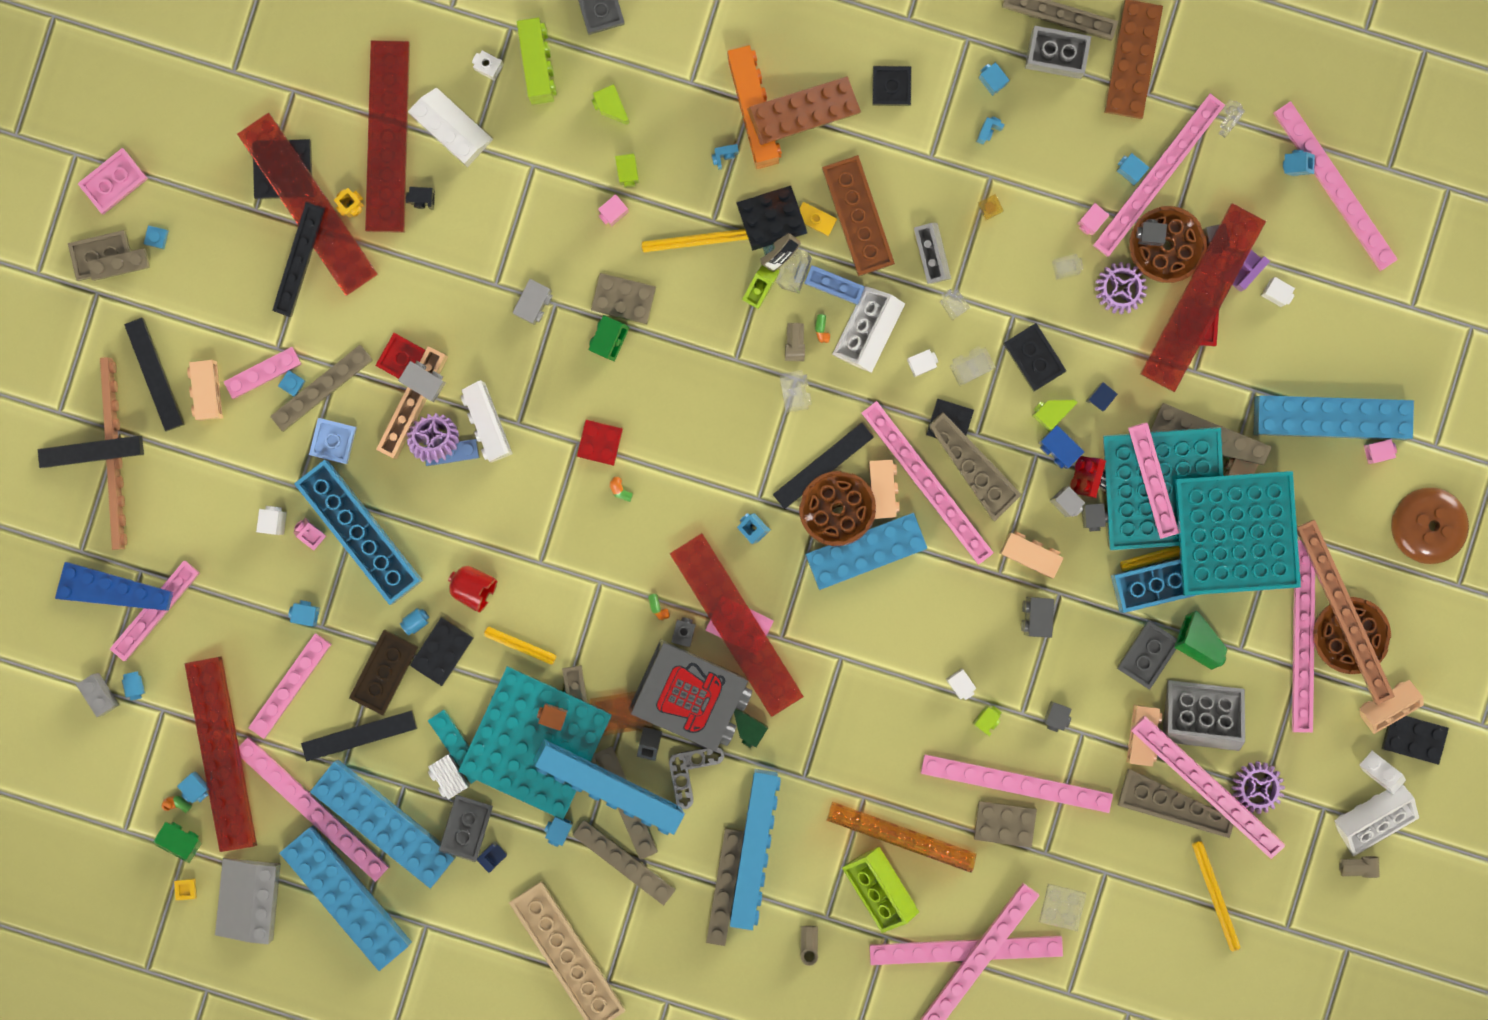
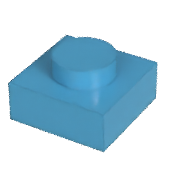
M148 226L144 244L164 249L169 231Z
M288 370L278 387L295 397L306 381Z

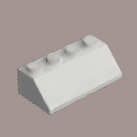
M438 88L421 97L408 111L422 127L466 167L493 140Z
M865 286L859 303L856 305L832 355L872 373L905 303L891 294Z
M480 380L462 389L463 395H461V400L464 406L469 408L470 413H467L470 423L476 426L477 431H474L477 441H481L484 447L481 449L484 459L494 462L512 455L486 384Z
M1402 784L1394 795L1388 790L1374 795L1367 802L1357 805L1353 810L1340 815L1334 821L1337 831L1354 857L1419 819L1414 797Z

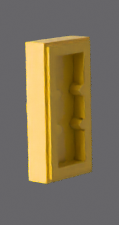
M805 202L800 207V212L806 226L826 236L830 235L837 218Z

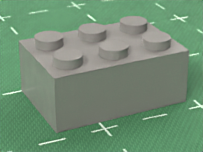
M1034 26L1031 32L1025 69L1081 79L1085 74L1092 36Z

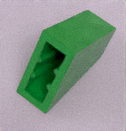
M1198 611L1185 615L1174 648L1211 670L1221 667L1226 661L1228 650Z

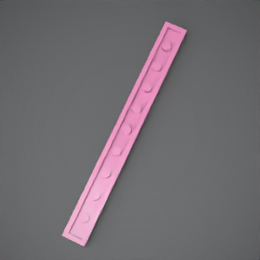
M1212 94L1207 96L1093 246L1107 257L1110 256L1225 104Z
M1290 101L1275 111L1273 114L1298 150H1304V152L1315 155L1314 175L1379 271L1398 260L1292 102Z
M876 401L861 414L975 562L979 565L991 556L993 551L879 403Z
M1298 540L1301 587L1294 588L1292 732L1313 733L1315 570L1302 541Z
M1145 715L1131 728V731L1270 859L1285 847V844Z
M250 737L237 748L235 753L375 882L390 867Z
M924 754L921 774L1107 813L1110 812L1113 794L926 754Z
M1024 883L1021 884L920 1020H946L1037 900L1039 894Z
M1062 937L1007 938L991 960L1062 957ZM979 940L869 944L870 964L964 961Z

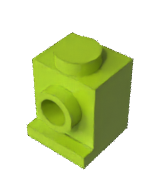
M986 705L973 724L990 737L992 733L989 730H994L998 726L1002 712L995 706L990 708Z

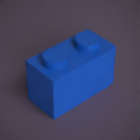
M1058 425L1038 442L1041 445L1040 449L1046 455L1051 454L1055 458V464L1061 469L1063 467L1065 469L1070 468L1084 453Z

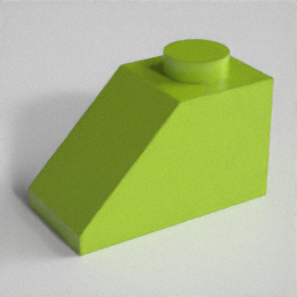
M614 84L593 93L594 99L591 101L595 110L599 109L601 115L626 125L629 124V119Z
M635 154L615 156L620 186L624 185L625 188L636 186L635 183H639Z
M761 265L742 300L759 309L781 271L777 269L772 272Z
M1048 400L1045 403L1040 402L1033 409L1035 413L1032 416L1048 431H1051L1078 402L1076 400Z

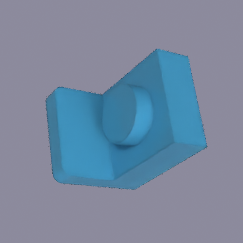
M987 117L976 142L984 144L986 140L990 141L994 132L991 128L1002 131L1005 124L1001 123V120L996 117Z
M737 144L715 148V154H712L713 164L718 166V170L722 169L720 158L724 157V160L736 158L735 155L739 154Z

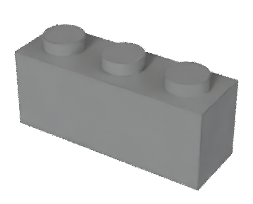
M929 223L915 227L914 231L927 284L951 279L938 223Z

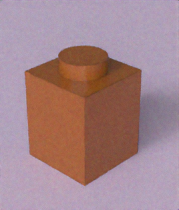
M546 703L544 708L540 707L537 718L540 719L538 724L561 731L568 710Z

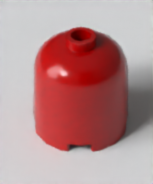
M463 566L456 572L453 571L448 579L451 596L479 613L489 603L486 599L489 594H494L498 583L494 577L471 566Z

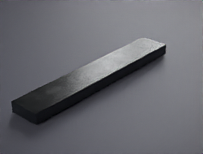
M311 202L305 203L272 311L292 317L326 208Z
M144 318L124 324L164 430L167 432L185 425Z
M863 423L859 424L776 491L773 496L785 510L802 496L806 487L814 479L822 474L832 472L873 439V435Z
M142 436L37 449L39 468L144 455Z
M413 710L309 740L301 743L307 762L418 729Z

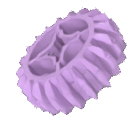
M1122 262L1118 264V268L1113 263L1111 264V269L1106 267L1104 268L1105 273L1101 272L1099 274L1103 280H1096V283L1101 285L1095 287V291H1101V293L1096 295V298H1103L1100 301V305H1103L1105 302L1107 303L1105 310L1113 307L1112 313H1116L1119 308V314H1123L1125 308L1126 312L1130 313L1131 307L1134 310L1138 308L1136 303H1143L1140 297H1146L1147 295L1141 292L1147 289V286H1142L1146 279L1140 280L1139 277L1142 275V272L1136 274V266L1130 270V263H1127L1125 268ZM1122 273L1128 275L1130 278L1128 280L1123 281L1119 277H1116L1114 274ZM1110 278L1113 290L1108 294L1106 286ZM1128 283V285L1125 286V289H1123L1124 291H1120L1114 294V292L1118 290L1117 288L1119 286ZM1132 283L1136 287L1134 298L1131 297L1132 294L1129 290ZM1120 296L1123 300L1126 299L1128 303H1117L1112 298Z
M435 413L433 417L428 414L427 418L420 417L421 421H414L415 426H411L410 432L407 433V444L415 458H420L422 462L427 460L430 464L433 460L438 463L440 458L446 460L447 454L452 456L451 450H457L456 444L459 443V432L450 418L446 419V416L443 414L439 417ZM439 429L445 430L447 434L440 432ZM419 443L427 445V448L420 446Z
M1256 761L1254 767L1250 762L1248 763L1249 769L1242 766L1243 773L1236 772L1240 776L1239 779L1233 778V781L1237 783V785L1232 786L1233 790H1237L1233 797H1239L1237 800L1246 809L1248 808L1251 813L1256 810V813L1261 814L1262 809L1265 813H1268V806L1271 809H1275L1273 803H1281L1277 798L1278 796H1284L1280 790L1285 789V786L1279 785L1284 780L1283 778H1277L1280 772H1274V766L1268 767V763L1265 762L1261 766V763ZM1264 772L1268 777L1257 780L1252 774ZM1246 780H1248V781H1249V788L1246 790V793H1245V792H1244V785H1245ZM1270 782H1272V791L1269 796L1267 789L1271 785ZM1256 783L1262 785V787H1260L1261 792L1255 790ZM1259 795L1264 801L1253 803L1248 799Z

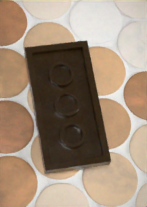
M383 630L349 699L382 716L385 715L419 646L387 630Z

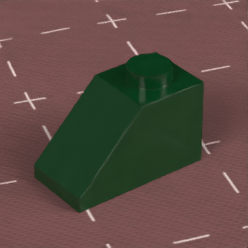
M736 708L734 716L739 736L743 739L741 743L749 748L752 746L757 748L768 726Z

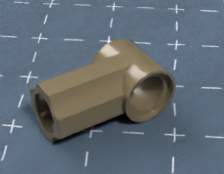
M788 323L785 361L805 360V344H803L804 324Z
M1363 856L1361 859H1340L1339 870L1341 876L1380 877L1379 857Z
M801 926L800 956L802 962L808 966L814 965L818 960V926ZM807 951H812L815 954L814 958L810 961L804 959V954Z

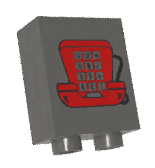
M660 639L628 709L634 716L716 752L719 744L729 745L736 730V725L730 723L731 717L736 708L741 711L745 710L751 698L752 690L746 687L748 680L744 676Z

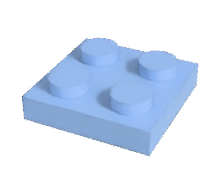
M318 418L309 455L348 464L357 427Z

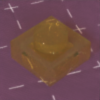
M996 194L978 202L985 220L1004 212Z

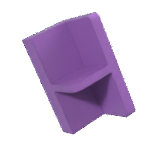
M1248 249L1224 275V278L1241 292L1249 286L1270 260L1265 256L1260 258L1254 251Z

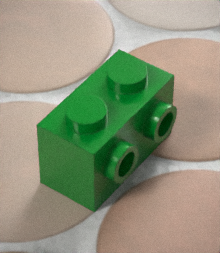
M603 315L597 324L595 335L590 340L588 350L615 362L630 326Z
M165 822L153 843L157 847L190 864L202 844L198 839L199 836L192 831L188 833L182 831V827L175 822L171 824Z

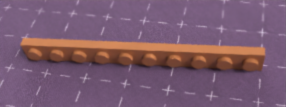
M104 357L100 358L105 440L117 439L118 430H120V421L117 419L119 403L115 396V392L118 391V385L114 380V373H116L117 368L112 358ZM122 458L106 460L112 550L125 549V545H127V535L124 534L126 517L123 515L125 498L121 491V488L124 486V480L120 475L123 463Z
M1311 520L1298 526L1297 533L1374 703L1378 705L1394 698V693L1316 521Z

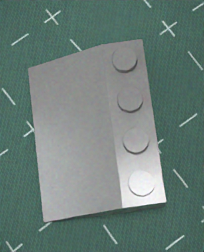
M1168 680L1163 732L1176 744L1240 751L1245 743V689Z
M223 858L216 936L260 944H269L273 941L280 863Z

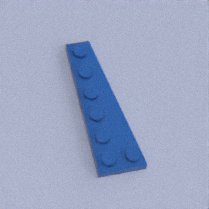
M65 562L55 599L169 611L174 592Z

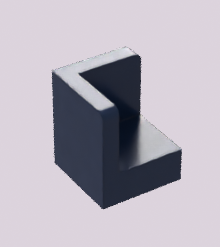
M1102 382L1086 402L1092 403L1103 412L1118 394Z
M494 841L478 856L477 861L490 873L507 856V853Z

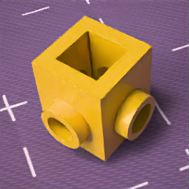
M349 188L344 189L334 199L338 205L335 208L342 216L346 214L349 218L352 216L356 217L363 210L364 204L361 202L363 198L356 190L352 192ZM349 202H354L351 206L348 207Z

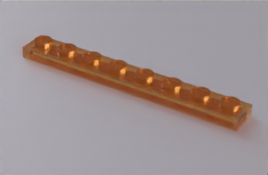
M832 802L826 821L970 873L974 869L976 853Z

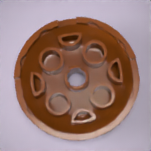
M1162 206L1148 211L1136 222L1130 235L1129 249L1134 264L1142 274L1157 282L1174 283L1188 278L1200 267L1206 254L1207 240L1201 223L1193 214L1179 207ZM1148 219L1157 220L1160 224H1167L1165 241L1170 242L1171 249L1165 250L1163 245L1138 244L1139 238H1136L1137 227H1140Z
M832 471L822 474L814 479L802 494L799 506L801 522L807 533L820 543L830 546L851 544L863 537L873 524L876 514L874 494L869 485L853 473ZM836 507H843L841 513H834V509Z
M1422 488L1409 493L1399 502L1392 517L1391 529L1396 545L1408 558L1423 564H1438L1453 558L1462 549L1468 537L1469 520L1464 506L1454 495L1438 488ZM1431 521L1436 523L1435 529L1433 531L1429 529V523Z
M1350 597L1379 663H1381L1388 652L1391 638V628L1388 619L1383 611L1371 601ZM1329 604L1322 610L1315 622L1313 639L1316 651L1330 668L1341 673L1360 674L1358 665Z

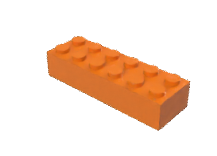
M750 45L728 50V63L756 170L779 164V158H781L782 154L780 144L775 143V141L764 145L760 144L747 110L750 106L767 101L765 87L761 88L760 86L762 84L760 68L756 69L755 67L757 66L755 50L751 51Z

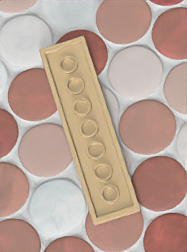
M542 881L509 902L584 1020H613L625 1012V1008Z

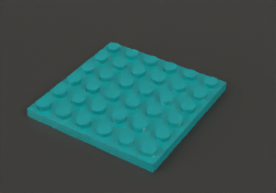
M1220 427L1150 432L1177 527L1178 514L1175 479L1223 476ZM1130 434L1104 435L1109 549L1124 550L1180 546L1179 534L1162 539L1159 538Z
M1293 471L1175 479L1184 596L1301 587Z
M507 666L458 772L564 820L577 791L571 788L572 785L567 782L562 784L556 781L554 776L549 773L544 775L538 772L533 759L545 739L591 761L612 714ZM547 703L568 710L561 731L538 724L540 719L537 718L540 707L544 708V705Z

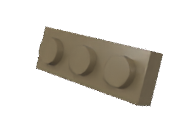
M144 248L87 261L93 281L150 268L146 249Z

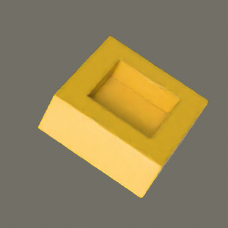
M195 879L174 881L175 901L197 898Z

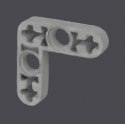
M720 747L717 748V753H721V756L718 757V760H715L713 757L708 758V763H705V755L703 753L707 751V755L713 754V750L708 748L676 753L671 756L669 766L676 803L682 809H688L693 804V793L688 770L721 763L724 759V752ZM695 753L702 756V762L699 764H694L691 760L692 755ZM676 757H679V760H683L680 767L681 770L685 769L686 773L679 772L674 774V771H678L677 765L672 763ZM679 776H684L687 779V783L683 787L676 784V778ZM689 788V791H685L686 798H690V801H688L687 805H684L683 802L679 801L682 799V792L678 793L677 790Z

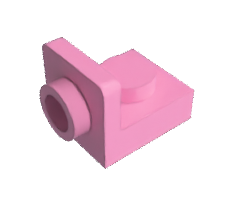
M307 518L303 521L300 520L294 527L293 533L312 550H315L326 537Z

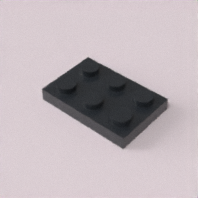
M1037 323L1003 343L1033 392L1066 372L1065 367Z
M441 617L410 666L435 683L443 686L474 637Z
M1405 716L1387 726L1381 749L1439 765L1449 728Z

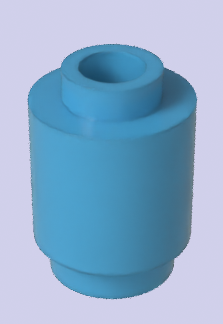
M416 608L402 619L403 621L400 625L406 634H415L429 623L427 619L430 617L424 609Z
M138 671L123 675L122 684L125 698L130 697V701L141 699V695L145 694L142 677L139 676Z

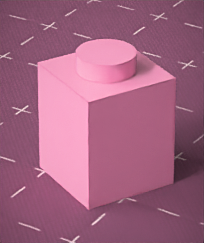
M616 194L598 209L601 213L599 218L605 225L609 223L611 226L629 212L628 208Z
M1094 203L1077 223L1080 225L1079 229L1087 235H1093L1109 217V214Z
M1392 439L1364 445L1368 464L1396 458L1397 448L1395 443H1392Z

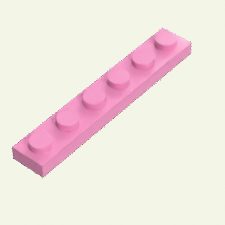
M1145 422L1129 427V434L1159 538L1162 539L1179 534L1148 423Z
M183 561L161 587V589L174 592L170 608L200 574L187 561ZM144 608L112 645L110 650L123 661H127L168 611Z
M317 633L313 635L248 727L250 730L263 739L267 737L332 645Z

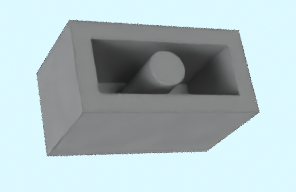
M529 279L513 314L533 325L536 322H540L544 315L542 310L545 304L549 305L552 300L551 289Z
M410 361L398 381L428 400L435 402L446 382L442 381L443 376L435 371L432 374L425 370L427 366L419 361H416V363Z
M1069 486L1063 487L1050 500L1065 517H1076L1083 511L1082 506L1085 504Z
M100 673L92 674L76 684L96 717L104 716L119 706Z

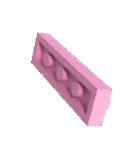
M290 347L224 381V384L231 398L235 399L302 364L294 348Z

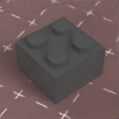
M1026 597V601L1023 600L1022 612H1025V620L1021 621V631H1024L1026 636L1052 638L1054 599Z

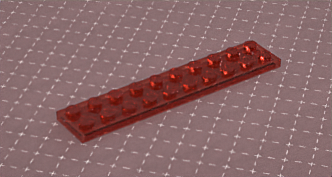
M371 40L366 232L405 233L409 41Z
M268 112L237 133L298 226L306 202L326 208L314 249L344 294L348 296L379 274L272 115Z
M1233 203L1230 204L1140 375L1172 392L1176 391L1266 223L1265 220Z
M701 533L669 553L770 716L773 717L803 698L804 696L704 535Z
M222 656L184 663L207 787L209 788L208 793L219 852L257 846Z

